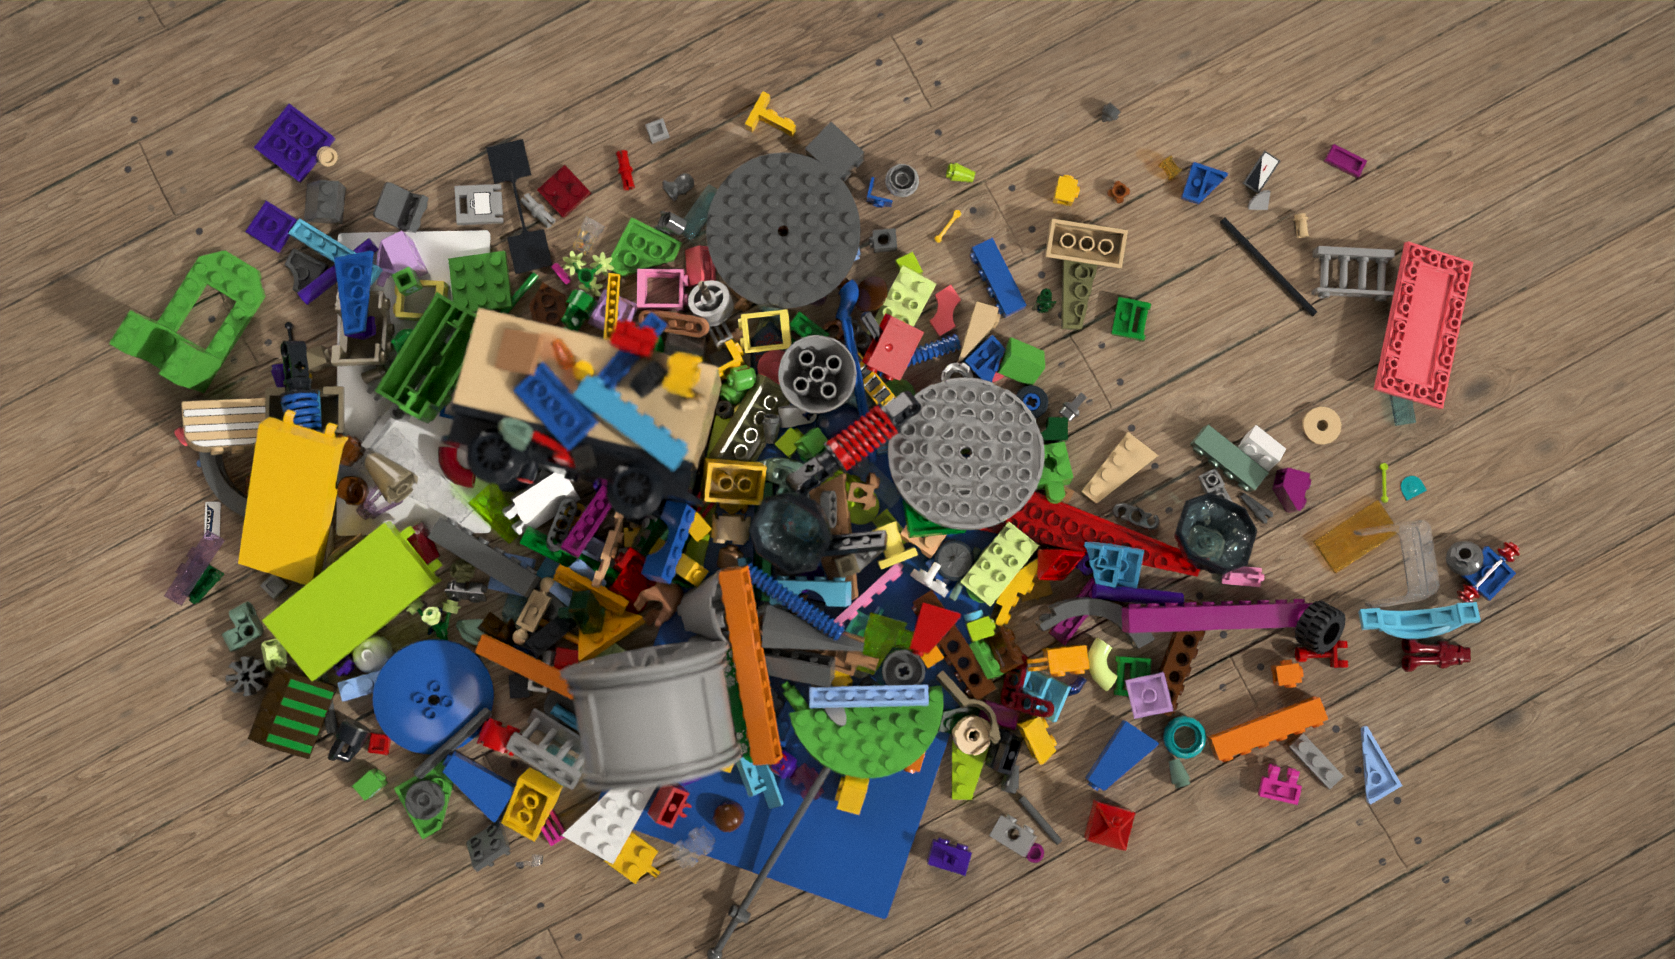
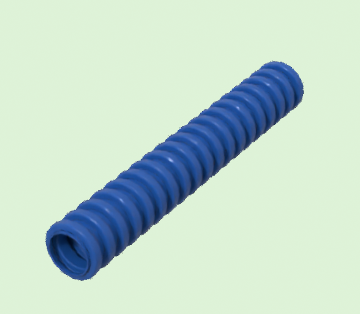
M953 334L952 337L947 336L946 339L943 337L940 341L937 339L936 342L925 343V346L919 345L907 367H910V364L915 365L916 362L919 364L922 360L925 362L928 358L931 360L932 357L943 356L944 353L949 354L950 351L955 352L956 349L959 351L961 344L958 336ZM877 371L876 374L880 377L883 373Z
M752 563L746 565L749 566L752 585L755 584L757 589L761 588L762 592H767L766 595H771L772 599L776 598L778 603L782 602V606L786 605L788 610L792 609V612H796L797 616L801 615L803 620L807 619V623H812L813 627L817 626L819 631L823 630V633H827L829 638L833 637L834 641L839 639L845 630L844 625L840 626V623L834 622V619H830L829 615L825 616L823 611L819 612V608L815 609L813 604L809 605L808 601H803L804 598H799L798 594L794 595L792 590L789 591L788 587L784 588L782 583L778 584L777 580L774 581L773 577H768V574H764L763 570H758L757 566L753 567Z

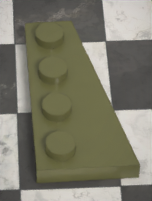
M1062 260L1061 329H1082L1093 280L1097 272V265Z

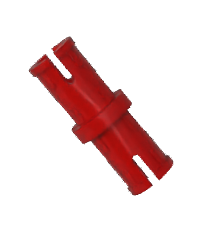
M621 150V154L620 151L616 152L619 165L618 174L621 175L623 190H629V187L632 190L635 188L632 177L633 168L629 163L628 151Z

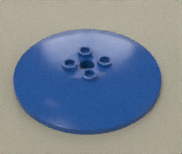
M442 639L418 641L397 651L380 670L373 691L374 713L384 733L396 744L409 751L431 755L484 708L492 711L494 700L492 679L482 660L467 647ZM431 695H437L440 700L436 704H431L428 698ZM483 725L456 749L473 740L481 732Z

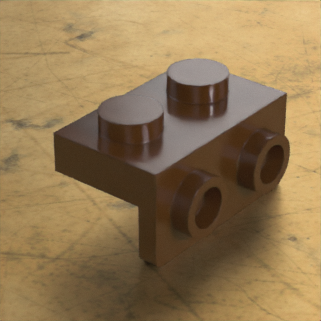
M1002 625L999 627L1000 631L988 637L987 640L1000 666V671L1006 673L1024 662L1021 658L1023 653L1014 641L1016 639L1012 629Z

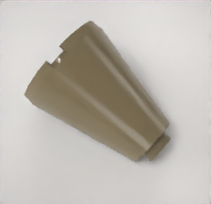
M379 452L370 453L365 458V468L389 504H392V501L399 503L412 493L413 489L411 487L414 483L416 485L418 483V477L414 472Z

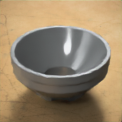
M1456 542L1447 551L1446 563L1456 574L1472 575L1479 571L1483 565V553L1479 546L1473 542ZM1461 550H1468L1471 553V557L1469 559H1462L1459 556V552Z

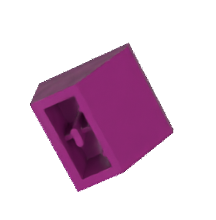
M1289 467L1277 470L1272 489L1286 512H1298L1305 507V493L1311 485V479H1309L1311 473Z

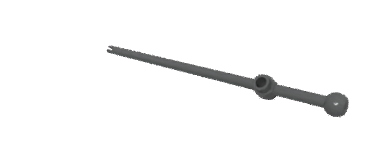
M825 766L822 768L741 905L736 906L733 904L730 907L728 916L732 917V920L716 946L708 950V959H722V950L738 923L743 922L746 924L749 921L751 913L747 911V908L829 774L830 769Z

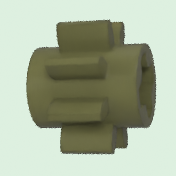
M463 559L456 560L450 568L451 576L456 578L458 583L470 581L475 573L474 566Z

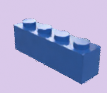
M991 238L972 247L971 261L974 265L977 264L981 280L986 281L988 288H986L990 298L994 297L997 303L995 307L999 308L998 314L1006 318L1025 309L1027 305L994 239Z

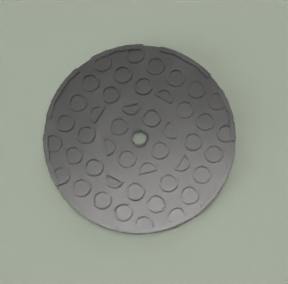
M783 152L756 157L735 169L715 193L709 208L706 224L709 253L722 279L745 299L765 307L779 309L806 306L824 298L839 286L855 261L861 232L857 206L850 190L842 179L829 167L811 157ZM783 225L789 229L788 234L784 237L778 234L779 227Z

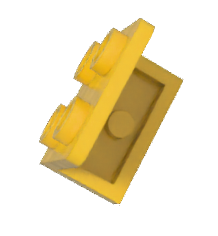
M732 339L725 342L734 360L718 368L721 381L726 379L725 375L729 374L732 367L745 365L742 359L744 353L739 343L734 344Z

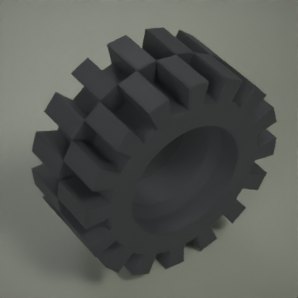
M656 360L652 361L636 374V377L632 379L629 386L640 398H644L663 382L668 372Z

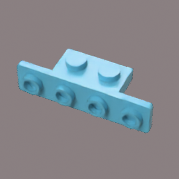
M741 757L736 764L748 797L763 792L770 809L784 805L774 774L769 768L770 764L753 765V763H749L744 757Z

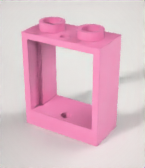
M638 269L637 308L639 310L685 311V305H688V294H685V287H688V275H685L683 269ZM647 278H679V304L647 303Z

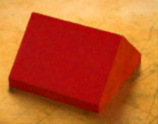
M1038 549L1037 577L1039 580L1063 581L1086 554L1083 551Z

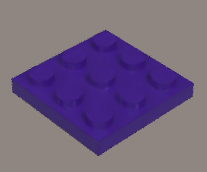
M288 104L254 148L301 183L318 162V150L324 146L330 147L336 138L291 104Z

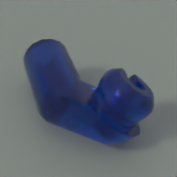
M1079 675L1074 684H1069L1071 689L1068 696L1077 695L1087 682V679Z

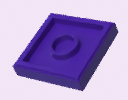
M266 200L245 232L279 253L291 236L288 234L298 220Z

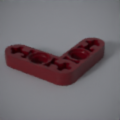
M1023 653L1021 658L1024 663L1005 674L1001 703L1007 708L1037 717H1051L1054 713V705L1051 701L1022 693L1028 668V657ZM1014 674L1018 677L1016 685L1011 683V677ZM1008 696H1011V698H1013V702H1010V700H1008ZM1026 698L1031 701L1029 709H1026L1023 705ZM1037 705L1045 706L1047 708V712H1044V710L1037 708Z

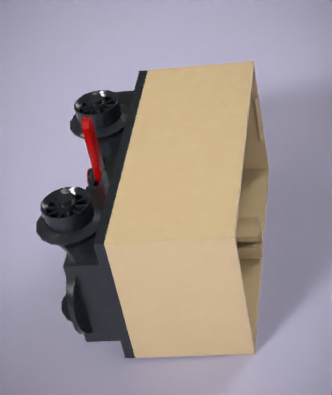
M481 308L478 309L451 411L455 413L449 435H444L440 438L441 443L467 451V461L470 470L478 479L491 483L495 488L503 492H517L533 484L537 472L544 470L564 475V479L577 482L580 479L607 486V498L614 510L623 515L626 520L642 525L643 520L650 513L661 517L667 500L685 503L694 507L704 506V502L693 496L696 482H698L700 477V470L703 465L716 414L715 408L720 398L719 394L722 383L718 367L703 363L698 364V368H702L699 382L693 386L692 391L695 392L694 396H698V393H701V395L705 394L708 406H705L704 409L697 408L683 412L680 399L689 397L668 392L667 389L663 388V382L644 398H640L631 389L629 383L636 377V374L655 360L668 372L667 376L669 377L670 369L667 368V364L671 355L655 351L650 360L641 357L615 388L621 394L620 399L625 402L630 400L638 406L637 411L642 415L647 413L655 419L653 422L659 428L663 425L671 431V437L675 440L679 437L688 444L686 448L690 451L676 470L669 468L596 412L593 416L599 423L571 449V456L556 453L533 442L531 439L522 451L512 447L511 443L505 440L503 434L499 431L501 420L506 418L518 419L528 424L534 432L536 431L559 443L561 442L513 391L528 375L495 369L504 329L536 333L544 336L537 366L541 362H545L573 394L582 383L573 375V367L577 362H589L594 368V375L597 376L619 349L611 347L609 344L610 340Z

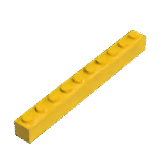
M608 273L603 335V339L606 340L611 339L618 317L620 274Z

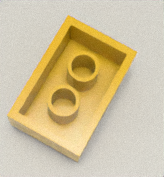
M705 458L701 498L708 502L760 505L763 500L767 467L760 462Z

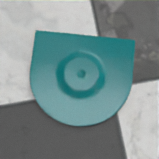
M1408 476L1401 483V491L1406 501L1427 491L1422 480L1416 476Z

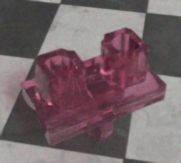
M803 763L790 778L795 786L803 783L806 789L801 791L803 799L806 797L819 773L816 772L814 767L809 769ZM820 787L815 795L814 801L824 793L822 787Z

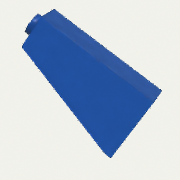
M1122 720L1085 778L1089 780L1087 785L1096 791L1099 788L1105 791L1155 749L1159 743L1127 721Z
M454 751L452 756L448 754L442 764L445 766L443 773L495 823L512 796L516 784Z

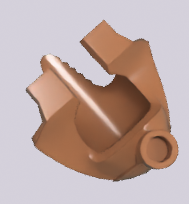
M656 581L654 587L644 590L639 594L633 606L640 612L647 601L657 600L662 602L663 608L660 611L652 609L644 617L646 625L650 626L655 621V627H660L677 612V606L681 604L684 593L677 583L667 584Z

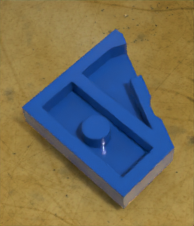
M1193 162L1181 199L1199 205L1228 176V173Z

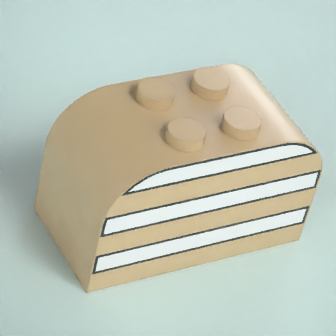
M265 398L182 402L183 432L186 443L195 451L210 452L211 455H222L224 451H231V454H242L245 450L254 449L258 425L265 420Z

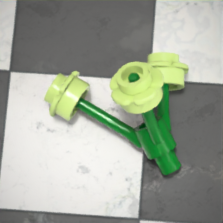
M421 598L410 604L406 612H410L412 615L418 612L423 622H426L433 628L437 637L442 640H448L447 628L451 613L457 614L458 609H461V607L458 606L457 601L450 599L442 602L444 604L442 610L447 612L444 622H439L441 620L439 608L429 607L424 611L421 610L424 606Z

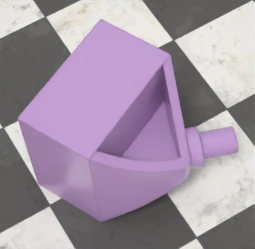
M400 231L381 240L377 254V266L383 271L379 275L376 285L384 287L387 278L407 267L415 270L418 278L428 273L413 239L405 232Z

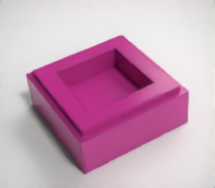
M558 263L551 266L566 285L571 282V278Z

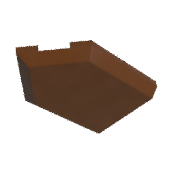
M542 282L537 294L529 304L533 322L564 329L565 326L561 320L567 309L565 306L566 295Z

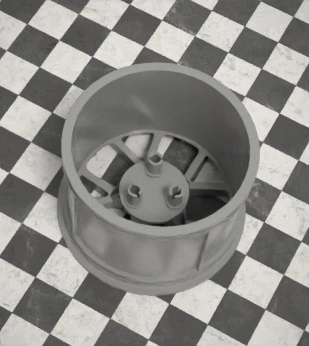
M689 641L639 648L586 660L560 671V677L566 679L569 685L568 693L572 694L574 699L584 767L581 769L584 787L600 791H621L662 786L717 772L741 759L740 742L735 739L724 672V667L727 666V660L724 658L726 656L725 651L730 647L727 641Z

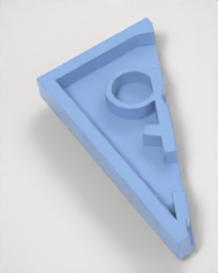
M1363 726L1361 727L1366 801L1371 805L1400 788L1402 784L1369 728Z

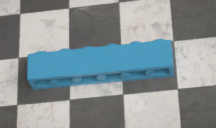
M587 375L573 396L669 468L676 470L690 451L686 448L688 444L679 437L677 440L671 437V431L663 425L660 428L653 423L655 419L647 413L643 415L637 411L638 406L630 400L625 402L620 399L621 394L611 387L608 390L604 387L603 384L605 382L598 376L594 375L592 378Z

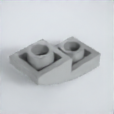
M1216 468L1198 476L1205 494L1213 493L1233 502Z

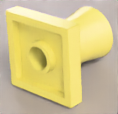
M897 521L872 530H886L888 534L887 547L883 551L885 558L877 561L881 570L918 555L914 547L905 550Z

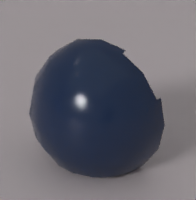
M844 402L832 411L819 413L815 422V428L818 427L829 441L837 434H841L842 430H847L849 425L854 426L853 423L855 421L860 422L858 410L855 406Z

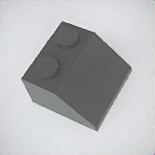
M318 180L308 183L304 221L343 224L346 187L339 181Z

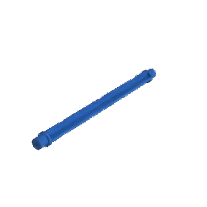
M845 309L840 311V321L846 348L851 353L856 365L857 376L854 391L859 417H866L865 414L869 412L854 339L852 318L849 316V310ZM873 445L874 452L869 453L867 451L869 462L877 461V451Z

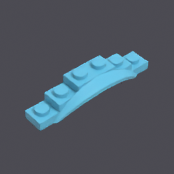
M1477 602L1457 603L1456 605L1411 611L1380 610V608L1360 609L1358 611L1362 630L1378 629L1389 635L1405 639L1434 637L1450 632L1464 624L1479 623L1481 621Z

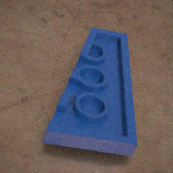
M372 251L334 258L343 329L346 335L366 332L374 255Z

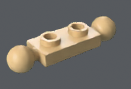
M543 578L540 581V591L533 589L516 622L517 625L521 626V629L516 630L513 634V641L516 644L523 645L528 640V630L535 633L552 600V597L548 596L547 593L550 592L549 589L555 583L553 578Z

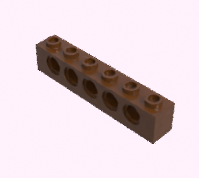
M933 590L912 602L914 606L911 607L917 617L922 603L945 609ZM954 624L939 641L937 647L939 650L942 648L946 654L944 659L949 666L953 665L956 669L954 675L960 683L963 681L967 686L964 690L969 698L980 700L995 690L996 687L991 679H987L973 651ZM954 640L957 643V649L951 652L947 649V644L949 641ZM961 657H966L968 660V664L964 668L958 666V660ZM973 673H976L979 677L976 684H970L968 680L969 676Z
M1185 599V602H1196L1191 599ZM1204 630L1173 631L1158 673L1164 672L1173 711L1161 714L1171 717V714L1176 712L1178 703H1176L1177 698L1184 691L1185 685H1183L1185 677L1188 678L1191 673L1192 667H1190L1192 659H1195L1198 654L1197 645L1204 638ZM1185 635H1189L1191 638V642L1187 646L1183 643ZM1182 653L1184 660L1179 664L1176 661V656ZM1172 671H1175L1177 673V679L1171 682L1169 679V674Z

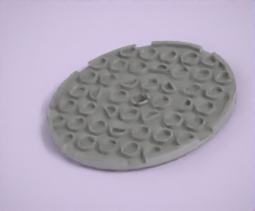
M976 378L948 379L935 385L932 384L914 395L921 404L920 412L900 425L901 433L894 437L892 436L888 444L890 473L897 490L907 504L929 521L959 530H976L991 527L1016 514L1028 502L1036 490L1044 467L1043 437L1037 426L1036 419L1028 407L1009 390H1004L990 381ZM962 449H969L972 455L965 458L961 455L960 451Z

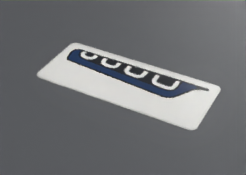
M221 502L205 503V539L220 538Z

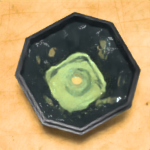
M792 491L764 497L749 526V533L757 554L789 575L816 570L833 538L825 510L820 507L816 500L809 499L801 493Z
M1206 493L1185 501L1174 538L1178 542L1177 546L1188 563H1191L1196 569L1222 575L1248 565L1257 535V528L1245 507L1216 494Z

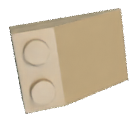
M976 302L958 357V363H961L978 346L992 328H996L1001 315L998 314V307Z

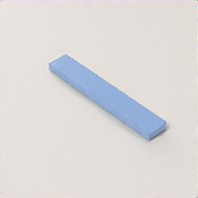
M928 685L809 687L810 708L929 706Z

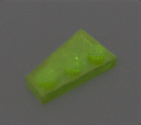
M489 483L468 502L508 544L519 536L512 528V525L518 522L516 516L508 519L502 512L509 504L497 484Z
M870 612L864 633L865 640L862 654L878 658L879 661L875 671L860 665L856 666V670L874 675L908 623Z

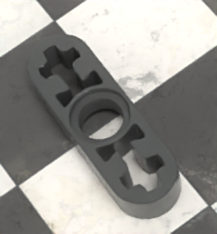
M563 499L558 507L545 542L546 547L550 551H559L567 537L577 510V504L573 499ZM566 505H570V510L567 516L563 515L566 509ZM562 520L566 523L567 527L560 529L557 527L556 522ZM556 533L560 534L557 540L558 543L556 545H553L552 540L554 539Z

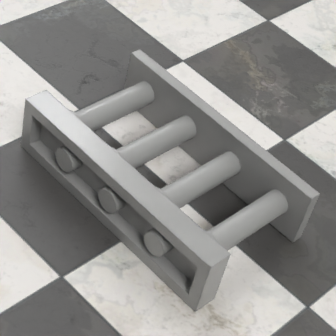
M1330 246L1316 247L1313 250V258H1319L1321 261L1320 287L1312 290L1311 295H1318V298L1345 296L1375 298V301H1386L1387 298L1394 295V291H1385L1386 263L1395 257V250ZM1338 259L1340 262L1339 288H1328L1329 260ZM1357 260L1359 263L1358 289H1347L1348 261ZM1376 261L1378 264L1377 290H1366L1367 262Z
M534 708L527 720V723L530 724L522 735L514 732L506 749L573 790L582 775L578 770L584 763L580 736ZM536 729L547 734L539 745L528 740ZM553 739L563 744L555 756L545 750ZM570 749L580 755L572 767L562 761Z

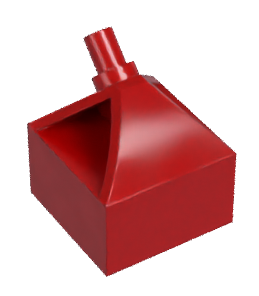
M1093 800L1084 838L1089 842L1126 851L1135 812L1127 808Z

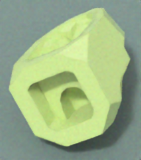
M277 639L266 640L261 644L263 660L268 671L273 673L276 666L287 664L286 649Z

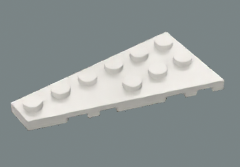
M656 787L609 791L562 836L614 864Z

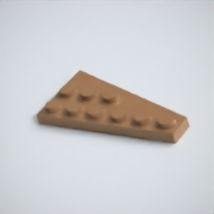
M841 474L809 492L810 499L816 500L820 505L821 493L823 491H835L837 496V523L834 528H829L832 535L852 533L850 512L848 511L847 504L848 491H846L845 481H847L846 474ZM821 528L807 529L811 537H817ZM849 554L822 557L821 563L829 581H833V577H840L835 560ZM854 574L845 578V581H851V600L858 597L857 577Z

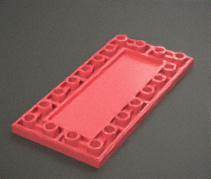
M1409 241L1404 243L1373 390L1437 409H1443L1473 262Z

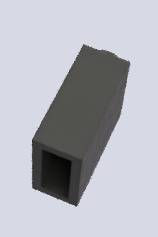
M832 122L805 148V154L808 157L829 167L843 182L851 175L850 171L854 167L858 168L864 161V151Z

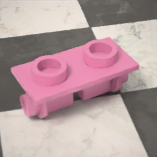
M1244 566L1222 574V584L1260 587L1261 581H1264V574H1261L1262 568Z

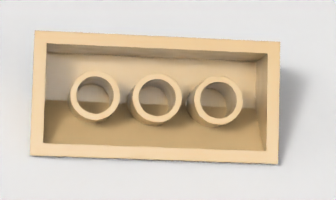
M1051 219L1046 240V257L1122 269L1128 230Z

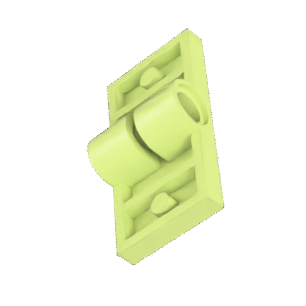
M903 265L888 292L885 302L875 317L878 325H880L885 313L914 327L937 283Z
M1008 521L993 541L982 551L977 561L960 582L991 606L1039 545Z

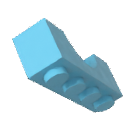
M779 575L777 579H773L774 581L777 580L778 584L782 583L784 588L788 587L789 591L792 590L794 595H799L803 590L809 589L818 592L823 597L827 606L846 607L851 605V581H845L844 577H833V581L826 580V577H814V580H807V576H795V579H788V576ZM770 595V604H782V602L778 603L776 598L772 599Z

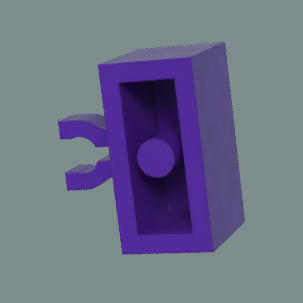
M938 837V840L933 839L927 864L966 876L972 855L968 846L957 843V846L949 844V840Z

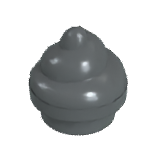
M1110 102L1108 105L1103 106L1102 122H1111L1119 118L1118 115L1121 112Z

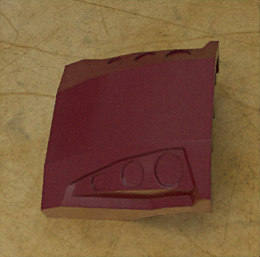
M422 521L413 526L412 528L416 533L412 534L407 540L426 564L440 557L441 555L434 541L427 538L430 532Z

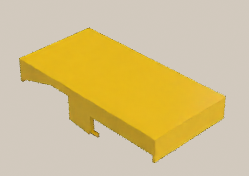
M287 410L283 421L268 417L258 425L238 564L307 585L322 572L338 491L335 488L342 449L348 437H335V430L338 425L328 423L326 426L325 434L296 425L293 422L296 412Z

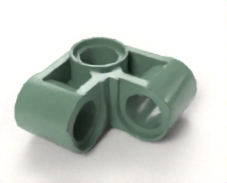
M770 460L766 469L765 480L780 484L776 494L786 493L790 489L786 485L785 480L795 470ZM790 502L788 508L791 509L793 503Z
M247 601L229 611V616L236 627L224 632L222 637L230 652L236 651L262 636L263 626L254 606ZM250 626H252L254 630L252 635L249 633Z

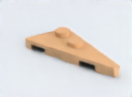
M617 512L614 516V530H609L600 557L603 560L593 578V587H600L612 558L615 559L617 557L619 543L622 544L624 541L623 515Z

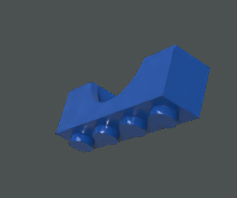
M667 500L661 519L667 524L669 535L665 545L659 551L647 555L641 574L649 580L667 584L671 583L676 572L678 560L682 556V549L688 538L691 523L695 518V510L688 504Z

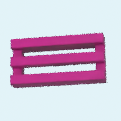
M552 809L550 815L560 832L564 834L566 830L554 809ZM548 817L546 823L555 839H552L545 825L541 831L550 846L565 837L559 836Z

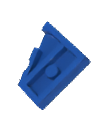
M990 335L964 362L979 379L992 382L1005 348L993 335Z

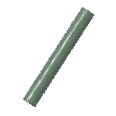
M974 547L972 551L974 563L981 552V549ZM961 580L956 582L949 599L956 601L964 586L960 582Z

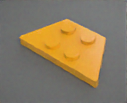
M607 609L595 619L579 628L578 660L583 662L593 659L644 624L645 620L642 616L624 611L623 615L620 616Z

